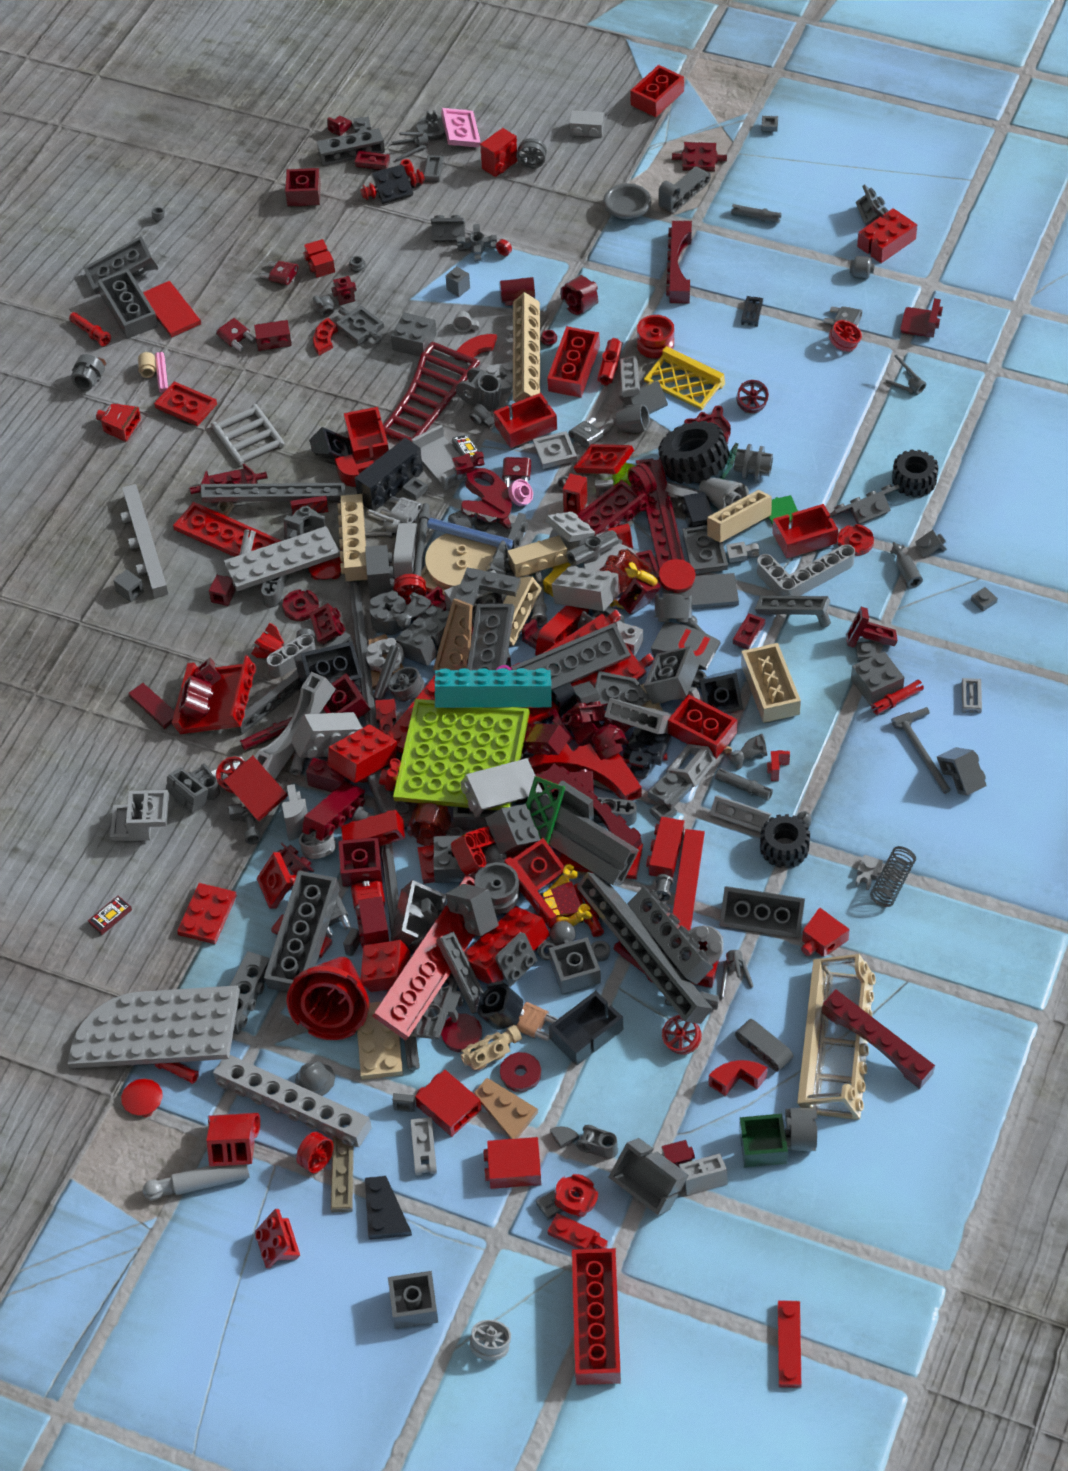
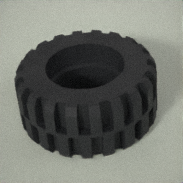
M693 421L690 424L685 423L681 427L674 428L672 432L669 431L666 434V437H663L658 448L659 457L666 476L681 484L683 482L686 484H691L692 482L699 483L701 480L710 479L711 476L717 475L720 470L724 469L730 456L722 429L718 425L706 421Z

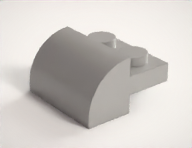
M295 784L287 785L289 801L282 802L289 841L298 839L303 833L304 816L308 813L306 800L301 799L300 791L296 792Z

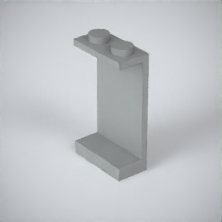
M442 425L411 439L414 444L421 448L422 463L445 490L465 481L467 473L457 475L452 463V458L461 455L444 437Z
M527 758L466 774L460 782L461 790L466 795L469 808L473 811L476 818L485 809L528 798L535 774ZM539 783L537 785L536 792H542Z

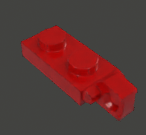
M558 1213L547 1231L549 1236L578 1249H602L608 1247V1240L600 1237V1233Z

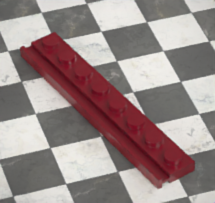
M659 457L657 460L653 458L636 460V465L639 463L647 465L653 473L657 484V490L652 494H648L649 505L645 510L660 571L661 566L668 560H684L671 498L668 492L665 491L667 481Z

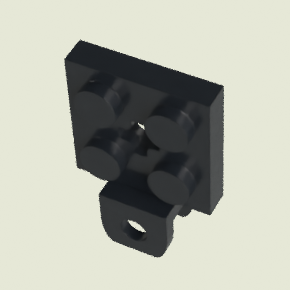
M634 728L623 756L624 759H629L630 770L635 778L645 779L650 773L651 764L661 766L672 740L671 734H656L644 729Z

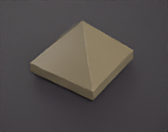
M219 502L216 506L219 512L225 516H228L235 508L233 502Z

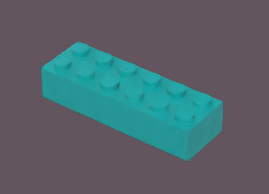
M446 668L435 670V708L551 707V670L544 668L536 670L524 668L517 670L505 668L498 670H488L485 668L478 670L466 668L459 670Z

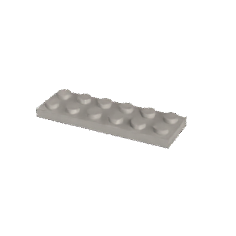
M327 526L224 560V565L236 591H240L340 557V552Z

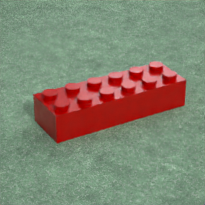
M616 1248L572 1249L576 1385L621 1384Z

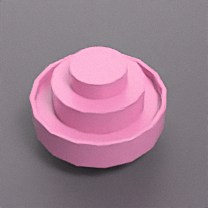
M518 479L510 484L508 493L515 505L525 506L532 501L533 490L527 481Z

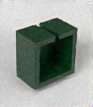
M782 1114L739 1118V1134L744 1167L787 1164L788 1149Z

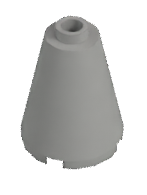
M710 477L708 480H701L699 484L700 492H705L707 499L719 510L749 495L747 486L739 482Z

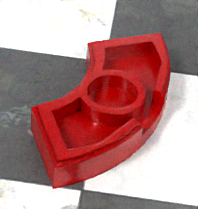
M329 318L322 321L315 329L313 345L318 356L333 349L331 338L338 332V327Z
M483 334L473 337L463 343L457 351L473 358L482 352L493 351L497 334Z

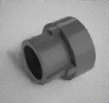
M80 355L74 364L70 376L73 384L81 390H90L100 381L105 371V366L101 360L93 355Z

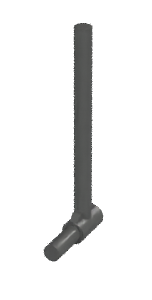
M928 707L892 718L893 727L904 729L943 793L950 792V787L911 727L913 720L930 714Z

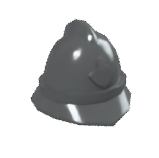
M321 1062L306 1063L301 1066L296 1074L295 1084L323 1096L334 1086L335 1074L331 1066Z

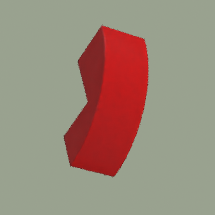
M748 1060L731 1061L720 1065L709 1074L708 1086L724 1096L729 1093L739 1079L758 1089L767 1078L768 1067Z

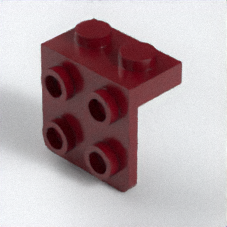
M934 298L932 310L906 307L900 332L934 338L935 330L939 329L940 319L938 317H942L943 307L940 306L941 299Z

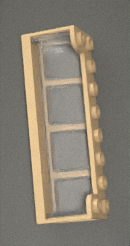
M860 954L813 959L797 1103L801 1108H816L817 1115L858 1120L861 1117V1111L864 1109L862 1096L863 1092H865L864 1076L867 1073L866 1056L869 1055L868 1042L851 1030L839 1024L837 1026L821 1013L823 1002L837 989L872 1016L871 1003L874 1001L873 985L876 983V977Z

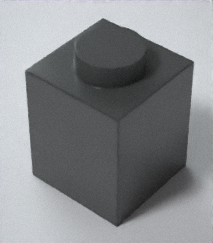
M456 266L445 275L447 291L457 297L462 296L470 289L469 273Z
M127 569L113 580L116 592L129 602L134 601L144 592L142 580Z

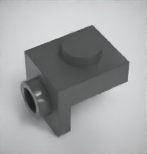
M931 530L915 541L919 551L925 558L939 548L943 551L947 550L944 545L946 540L941 533L937 534L934 530Z

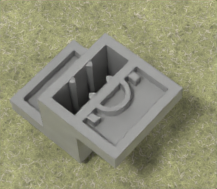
M573 512L547 515L545 522L553 528L549 538L559 535L567 548V552L584 544L587 537L594 536L596 533L590 528L589 524L581 521L577 514Z
M168 790L129 791L128 805H113L110 830L111 841L150 840L151 827H166L169 800Z

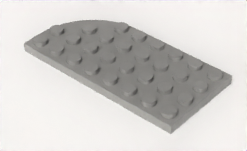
M237 985L133 992L115 997L96 1008L80 1025L71 1045L68 1065L71 1069L229 1059L240 989Z

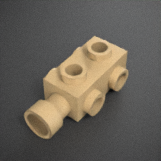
M513 1025L502 1034L496 1032L492 1035H487L483 1040L475 1044L468 1045L465 1049L461 1050L463 1054L460 1056L464 1065H468L473 1070H480L486 1067L487 1063L505 1057V1054L511 1052L508 1044L522 1040L518 1028Z

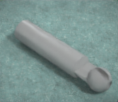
M247 1165L206 1166L172 1174L171 1178L149 1180L144 1184L142 1190L146 1199L155 1201L160 1199L161 1196L173 1193L175 1195L189 1193L250 1178Z

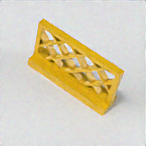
M667 346L663 349L661 358L644 378V382L648 383L654 381L651 379L654 375L660 374L661 380L657 381H659L663 392L700 410H703L719 388L722 389L725 385L723 373ZM664 361L671 364V367L661 369ZM683 370L685 374L675 376L674 371ZM663 373H673V377L663 378ZM698 377L700 381L690 383L689 378ZM687 379L688 384L678 386V380ZM675 381L676 387L668 388L665 386V383ZM712 384L714 387L704 390L703 385ZM692 387H702V391L692 393ZM689 388L690 394H680L679 390ZM704 395V400L701 403L694 400V397Z

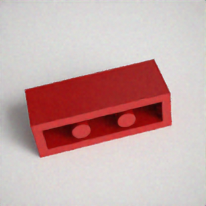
M396 810L387 811L376 816H369L366 819L353 821L341 826L342 840L378 837L379 846L405 839L403 818Z
M661 816L660 824L656 823L654 835H657L656 840L652 839L650 847L652 855H648L646 867L649 868V876L657 877L660 874H665L673 878L684 835L685 820Z

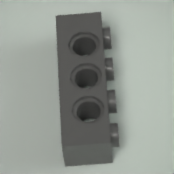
M379 128L317 141L318 154L322 166L354 160L357 157L358 151L385 153L384 140Z
M247 951L230 986L238 985L240 989L237 1005L239 1010L236 1011L233 1033L239 1035L242 1028H245L250 1011L255 1009L258 995H261L264 991V976L270 960L268 957Z

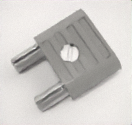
M391 497L390 502L396 505L391 511L382 509L381 514L400 520V523H412L416 521L418 514L421 512L422 503L403 497L401 499Z

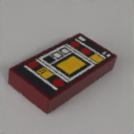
M117 895L93 915L88 922L103 935L131 912L132 908Z

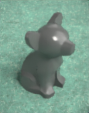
M412 592L410 595L411 602L405 607L404 613L394 614L393 616L397 625L403 628V631L406 630L410 625L411 619L422 615L431 605L429 599Z
M761 733L749 739L741 750L727 753L726 756L736 766V769H741L745 759H752L756 755L767 756L765 738Z

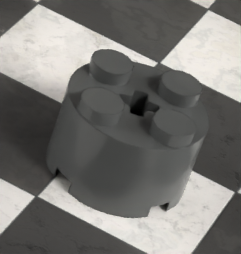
M397 592L383 593L370 600L371 625L378 633L383 632L390 636L403 631V628H400L396 620L393 619L394 614L404 613L406 607L405 600Z
M655 594V617L658 618L659 622H669L670 618H677V622H688V618H692V595H689V598H684V594H663V597L659 598V594Z
M816 1108L785 1109V1136L788 1150L816 1151Z

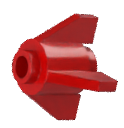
M269 623L265 631L267 633L263 632L254 642L258 646L254 647L251 654L256 658H267L284 645L277 627L272 623Z

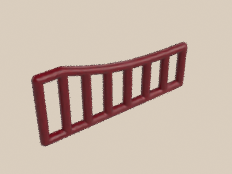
M430 342L420 355L413 380L406 394L383 424L385 434L400 441L404 438L411 441L416 436L425 433L456 395L458 383L467 381V372L471 368H477L480 361L436 342ZM435 349L471 365L466 370L429 354ZM425 361L462 376L457 381L424 367ZM421 374L453 387L449 392L420 381ZM416 387H419L444 399L439 404L415 394L414 391ZM411 399L435 410L429 415L407 406V403ZM404 411L425 420L422 426H419L398 416ZM393 423L415 431L416 434L411 438L389 428Z

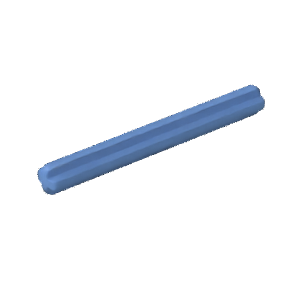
M429 518L427 522L429 529L498 547L500 542L504 540L508 550H511L513 546V540L434 518Z

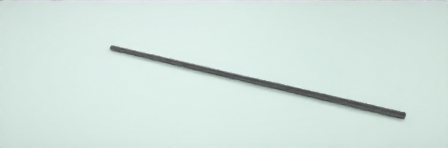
M359 580L348 581L357 657L362 673V678L360 679L362 696L371 709L364 714L366 726L370 724L377 728L371 672L366 659L367 640ZM375 800L377 815L382 814ZM392 843L381 846L392 935L399 896ZM410 1034L408 1039L404 1040L407 1067L409 1070L415 1071L420 1068L416 1037Z

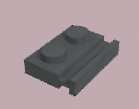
M669 771L648 791L647 797L663 806L667 805L668 809L671 810L692 789L693 783H687L684 778Z

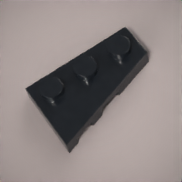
M387 1176L366 1177L365 1190L369 1240L412 1236L411 1229Z

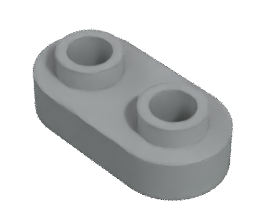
M669 483L665 490L669 496L674 498L683 496V499L685 495L700 493L691 488Z

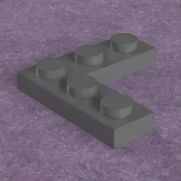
M467 567L455 599L474 606L479 590L516 597L521 584V578Z

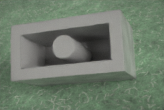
M572 110L570 136L602 137L604 112Z

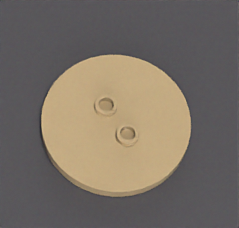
M446 533L438 537L429 546L425 557L426 569L429 576L437 584L449 589L452 586L461 584L467 567L485 571L497 548Z

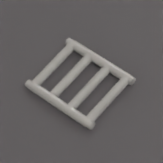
M253 404L250 409L219 423L213 422L211 424V427L239 466H243L242 464H245L246 461L274 448H283L285 446L283 439L257 404ZM253 414H256L259 418L226 434L222 431V428ZM261 425H264L267 429L234 445L230 442V439ZM269 436H272L275 440L242 456L237 452Z

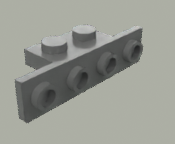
M889 484L881 488V492L876 493V491H872L865 495L866 498L860 499V497L850 500L851 504L846 506L844 503L837 505L830 515L833 517L851 509L856 523L861 524L886 514L891 509L885 495L899 489V485L892 487Z

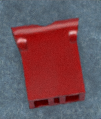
M259 1113L208 1116L209 1129L206 1142L209 1167L252 1164L255 1138L258 1137L261 1124Z

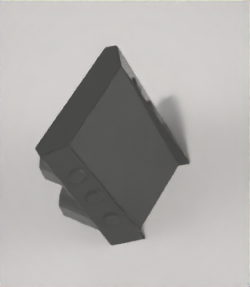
M502 540L485 571L495 570L498 574L512 576L513 571L508 560V547L506 542Z

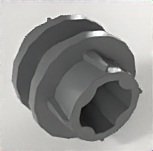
M748 444L746 449H737L734 471L742 472V479H747L748 474H755V481H759L761 476L770 477L773 454L765 453V446H760L759 451H752V444Z

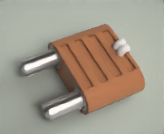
M526 1002L519 1016L520 1020L515 1026L519 1032L525 1035L549 1041V1034L540 1030L546 1021L554 1023L558 1018L549 1015V1011Z

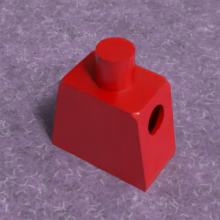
M819 908L803 930L802 941L805 944L801 947V951L806 956H810L814 951L821 956H827L849 940L850 929L822 908Z

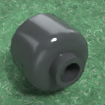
M856 256L854 260L851 259L850 273L855 278L868 279L870 274H874L875 264L872 263L870 257Z
M461 510L448 517L449 523L471 529L474 525L473 518L463 514Z

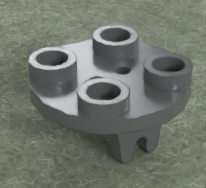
M433 110L432 114L426 111V116L417 123V131L426 133L428 139L444 138L446 133L442 116L437 115L435 110Z

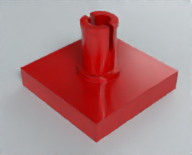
M273 852L256 878L269 909H276L290 887H293L297 876L289 874L279 852Z

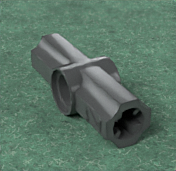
M611 530L599 536L587 537L584 544L566 552L569 564L577 566L586 560H597L600 557V553L619 544L617 533Z

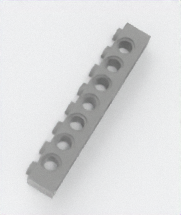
M232 1055L229 1056V1059L221 1060L213 1072L216 1084L219 1087L231 1089L238 1096H246L258 1105H266L276 1113L281 1112L287 1115L293 1121L299 1120L311 1129L323 1131L328 1137L333 1138L336 1136L348 1146L353 1145L359 1148L372 1128L369 1117Z

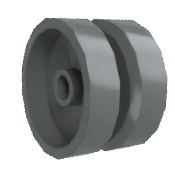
M495 862L487 864L476 873L474 884L477 887L489 889L496 915L508 913L517 905L520 896L519 878L517 872L511 866Z

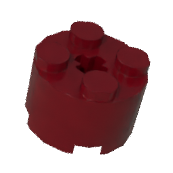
M583 275L567 282L560 289L561 300H565L569 306L567 310L572 314L579 315L599 302L597 284L594 281L591 282Z

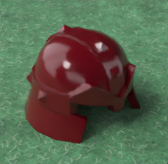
M611 724L595 730L591 739L593 748L601 760L623 751L622 745L629 743L622 728Z

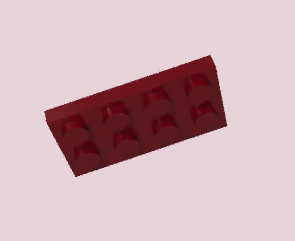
M621 479L579 512L577 516L581 521L589 524L590 528L596 532L594 535L596 536V534L606 532L609 528L631 521L634 516L647 508L649 505L648 496L645 493L639 494Z

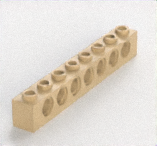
M525 292L513 301L514 402L540 393V302Z

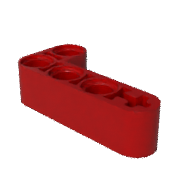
M566 605L540 630L535 656L542 654L571 635L578 628L577 624L582 612L585 611L588 614L589 609Z
M487 826L468 832L451 842V849L462 872L466 875H471L486 866V859L482 850L496 843Z

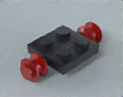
M403 164L372 173L375 186L372 183H369L368 187L362 185L360 193L366 201H368L370 196L375 199L376 193H378L382 204L413 196L411 185L413 187H416V183L423 185V181H425L424 174L417 169L415 174L410 171L407 177Z

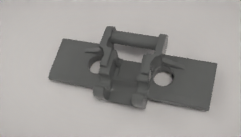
M452 972L444 982L449 985L440 988L412 1031L411 1036L439 1039L447 1016L452 1018V1022H457L458 1013L456 1006L457 1003L459 1006L463 1005L464 996L461 991H457L458 984Z

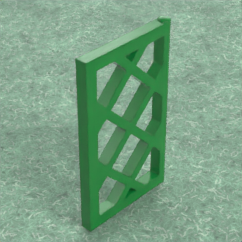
M534 776L526 807L530 811L532 801H536L539 810L532 814L530 812V816L537 830L547 826L548 831L544 839L549 844L566 787ZM538 782L543 783L545 790L537 794ZM555 788L560 790L557 800H554L551 794V790ZM547 793L551 803L543 807L539 797ZM553 806L552 818L548 820L545 810ZM541 813L545 823L537 827L533 817Z

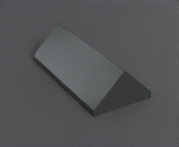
M725 886L719 926L800 938L805 898Z

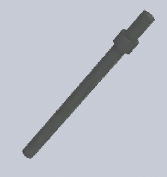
M428 503L422 505V512L419 514L420 528L414 574L421 576L427 522L430 518Z

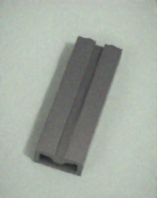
M547 793L539 797L543 807L551 803ZM533 800L530 810L531 814L539 810L536 801ZM561 801L549 845L608 883L622 885L639 850ZM553 806L545 810L548 820L552 818ZM541 813L533 817L537 827L545 823ZM547 826L538 830L543 838H546Z

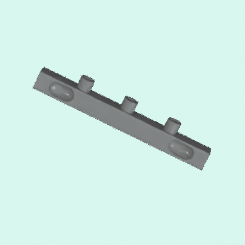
M133 484L122 487L128 507L127 512L120 513L123 524L132 522L136 537L128 539L130 549L140 548L144 562L136 565L138 576L148 575L154 598L168 595L167 585L137 485Z

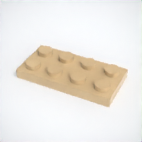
M381 1002L369 1003L367 1019L363 1027L361 1026L357 1030L361 1080L403 1075L400 1037L372 1017Z

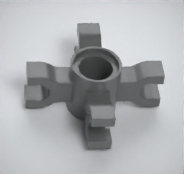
M473 224V232L469 238L457 237L458 251L470 248L471 252L474 253L475 261H481V253L485 251V247L496 249L497 235L484 237V234L480 232V224Z

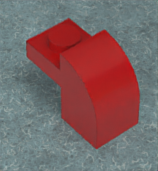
M353 455L335 458L336 469L341 482L350 487H356L355 477L374 463L372 460L355 464Z

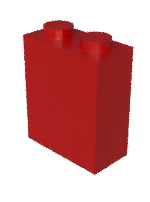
M447 1070L436 1074L426 1087L418 1090L415 1096L416 1106L428 1117H432V1120L451 1137L482 1110L481 1100Z
M538 1137L487 1141V1149H483L484 1162H488L489 1168H485V1181H490V1189L542 1185Z

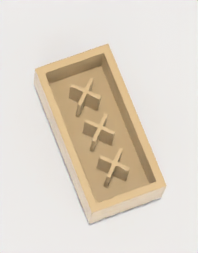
M774 643L743 650L741 652V666L763 723L800 715L801 700L779 644Z

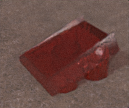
M626 548L620 550L617 556H608L604 566L599 570L618 573L620 593L625 592L633 579L637 577L631 578L628 576L625 568L631 569L629 563H635L638 571L643 570L647 573L652 571V567Z

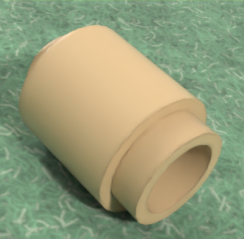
M144 352L138 356V370L142 377L150 378L156 371L155 356L152 353Z

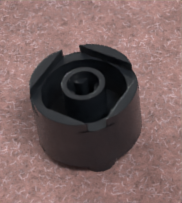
M502 981L492 982L487 985L488 989L484 993L480 992L476 998V1012L492 1028L497 1030L517 1025L523 1009V999Z

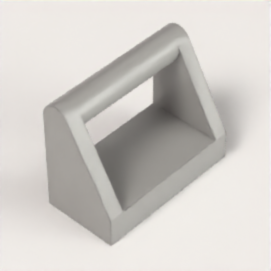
M687 744L666 770V773L671 771L684 778L685 782L693 783L692 787H696L714 765L716 759L708 746ZM690 753L695 755L685 769H678Z

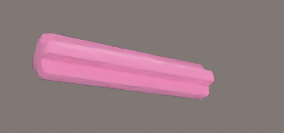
M157 352L155 354L158 388L159 392L163 393L168 388L165 357L163 352Z

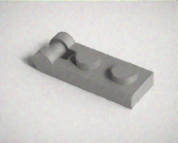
M432 1117L410 1119L416 1176L428 1172L437 1174ZM421 1160H429V1164L421 1165Z

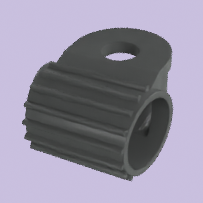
M471 368L467 372L469 382L461 381L456 386L459 397L472 406L479 403L488 411H493V409L499 406L502 384H500L498 377L488 374L482 369ZM465 390L470 391L472 396L467 394Z

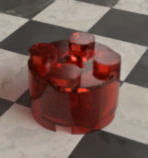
M418 803L413 810L407 827L409 836L411 838L412 836L417 839L416 842L421 845H434V836L447 835L451 823L448 808L444 805L433 803Z

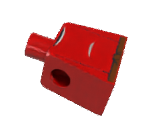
M113 403L107 411L98 410L96 420L101 421L105 433L127 442L140 422L141 416L137 406Z

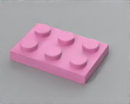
M442 108L441 116L448 145L479 147L481 142L473 111Z

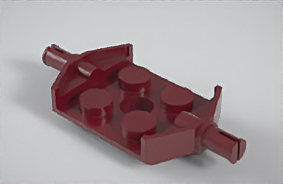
M243 463V469L210 476H208V471H206L201 484H258V480L268 479L266 471L254 473ZM201 484L200 486L189 487L191 495L201 493Z

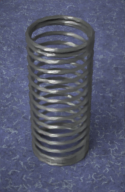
M903 846L893 848L870 892V897L876 904L883 907L894 905L897 895L901 891L916 861V856L910 849ZM899 851V852L906 853V854H908V855L913 859V861H911V859H909L907 856H905V855H903V854L894 853V852ZM896 855L903 856L907 858L910 862H907L903 858L897 857ZM875 891H877L882 897L887 898V899H891L892 901H886V900L880 898V897L875 893ZM873 892H874V894L876 895L877 898H879L880 900H882V901H884V902H888V903H891V904H884V903L878 901V900L873 896Z

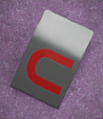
M664 622L651 646V651L655 659L658 653L691 646L699 662L698 669L707 670L721 642L697 629L677 623Z

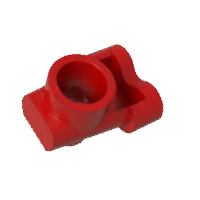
M395 758L390 761V769H382L379 784L384 785L388 791H393L394 786H396L401 762Z

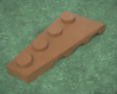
M453 599L433 670L444 668L450 670L467 669L471 646L473 605Z

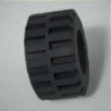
M912 449L909 452L904 451L903 454H899L895 458L892 484L894 486L899 485V493H905V496L922 497L924 494L928 495L931 490L935 489L938 476V462L934 459L933 455H928L929 453L926 451L921 452V450L914 451Z
M779 814L776 815V818H769V822L766 821L761 828V855H763L766 861L769 860V864H776L779 868L781 866L789 868L790 865L793 867L798 866V862L802 863L804 858L808 856L810 846L809 827L807 824H804L802 819L798 820L797 816L794 815L790 817L789 814H785V816ZM781 838H787L792 840L793 842L789 844H783L776 840Z

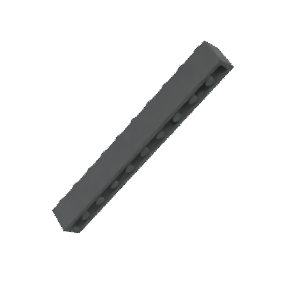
M587 872L578 884L577 889L685 1022L701 1024L713 1008L690 980L681 973L612 885L596 874Z

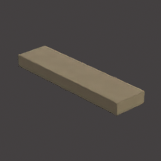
M334 1136L332 1138L334 1145L331 1172V1212H353L354 1146H348Z

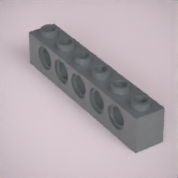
M643 886L627 903L681 973L697 985L713 968L708 961L710 957L703 950L700 951L698 949L700 945L695 939L689 938L690 932L684 926L679 925L680 920L673 913H669L671 910L669 906L663 901L660 902V895L655 890L649 891Z

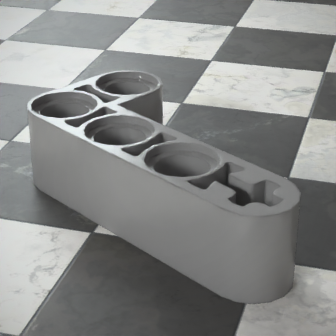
M398 523L394 549L395 579L404 574H414L417 523Z

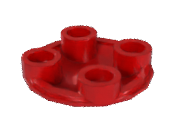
M340 557L308 567V570L311 573V577L315 580L338 579L341 572V563L343 562H341Z
M145 1078L135 1080L129 1083L123 1090L121 1096L122 1106L132 1115L145 1118L150 1117L153 1111L160 1106L163 1092L159 1084L153 1080Z

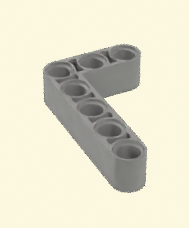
M842 545L790 575L771 555L763 554L757 559V575L777 596H801L853 567L855 549L851 545Z

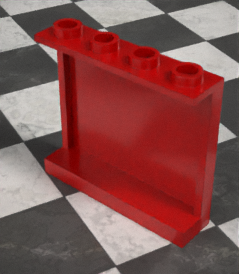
M245 655L243 664L215 667L221 675V679L211 686L213 694L208 701L210 709L208 714L200 720L179 712L184 684L190 676L196 677V664L194 662L187 663L172 724L179 734L241 727L250 688L252 687L253 675L256 672L255 664L248 655Z

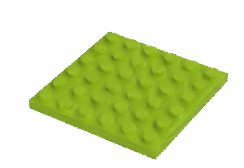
M415 699L393 795L394 801L469 808L468 800L461 790L460 782L466 774L520 760L529 709L516 707L435 708V700ZM511 803L489 808L487 810L498 811L502 808L511 807Z

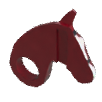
M474 468L473 472L467 473L464 482L466 488L482 500L462 501L461 512L469 517H474L488 523L498 522L506 529H511L509 515L512 501L509 497L507 485L493 471L486 468ZM474 479H484L491 483V486L480 485Z

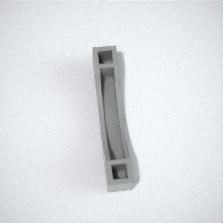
M311 672L301 687L297 708L286 729L275 741L258 750L254 756L274 779H276L295 750L291 740L304 714H319L336 690L323 676Z

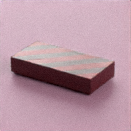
M326 496L290 501L293 515L297 510L305 506L310 507L318 514L328 512Z

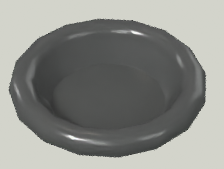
M630 183L619 184L610 188L603 198L605 210L612 216L620 219L640 217L649 210L652 202L650 193L645 188Z

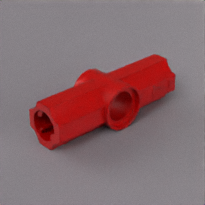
M618 338L608 340L605 352L602 354V363L597 377V381L602 385L608 386V384L612 383L615 371L618 369V360L623 343Z

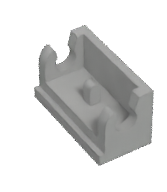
M721 1154L679 1165V1168L689 1175L684 1183L687 1196L728 1184L727 1169Z

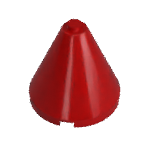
M337 957L304 970L292 981L287 993V1008L293 1021L297 1025L301 1024L308 1029V1034L320 1039L341 1040L354 1035L356 1030L361 1026L363 1027L369 1013L367 992L352 961L347 957Z

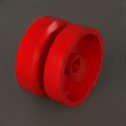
M649 315L639 321L637 325V349L642 355L656 359L661 358L663 355L662 351L666 346L674 349V324L669 318L662 315Z

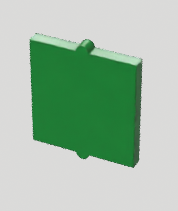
M792 496L775 497V499H772L771 515L768 516L772 526L774 518L787 514L790 517L789 523H791V514L798 511Z

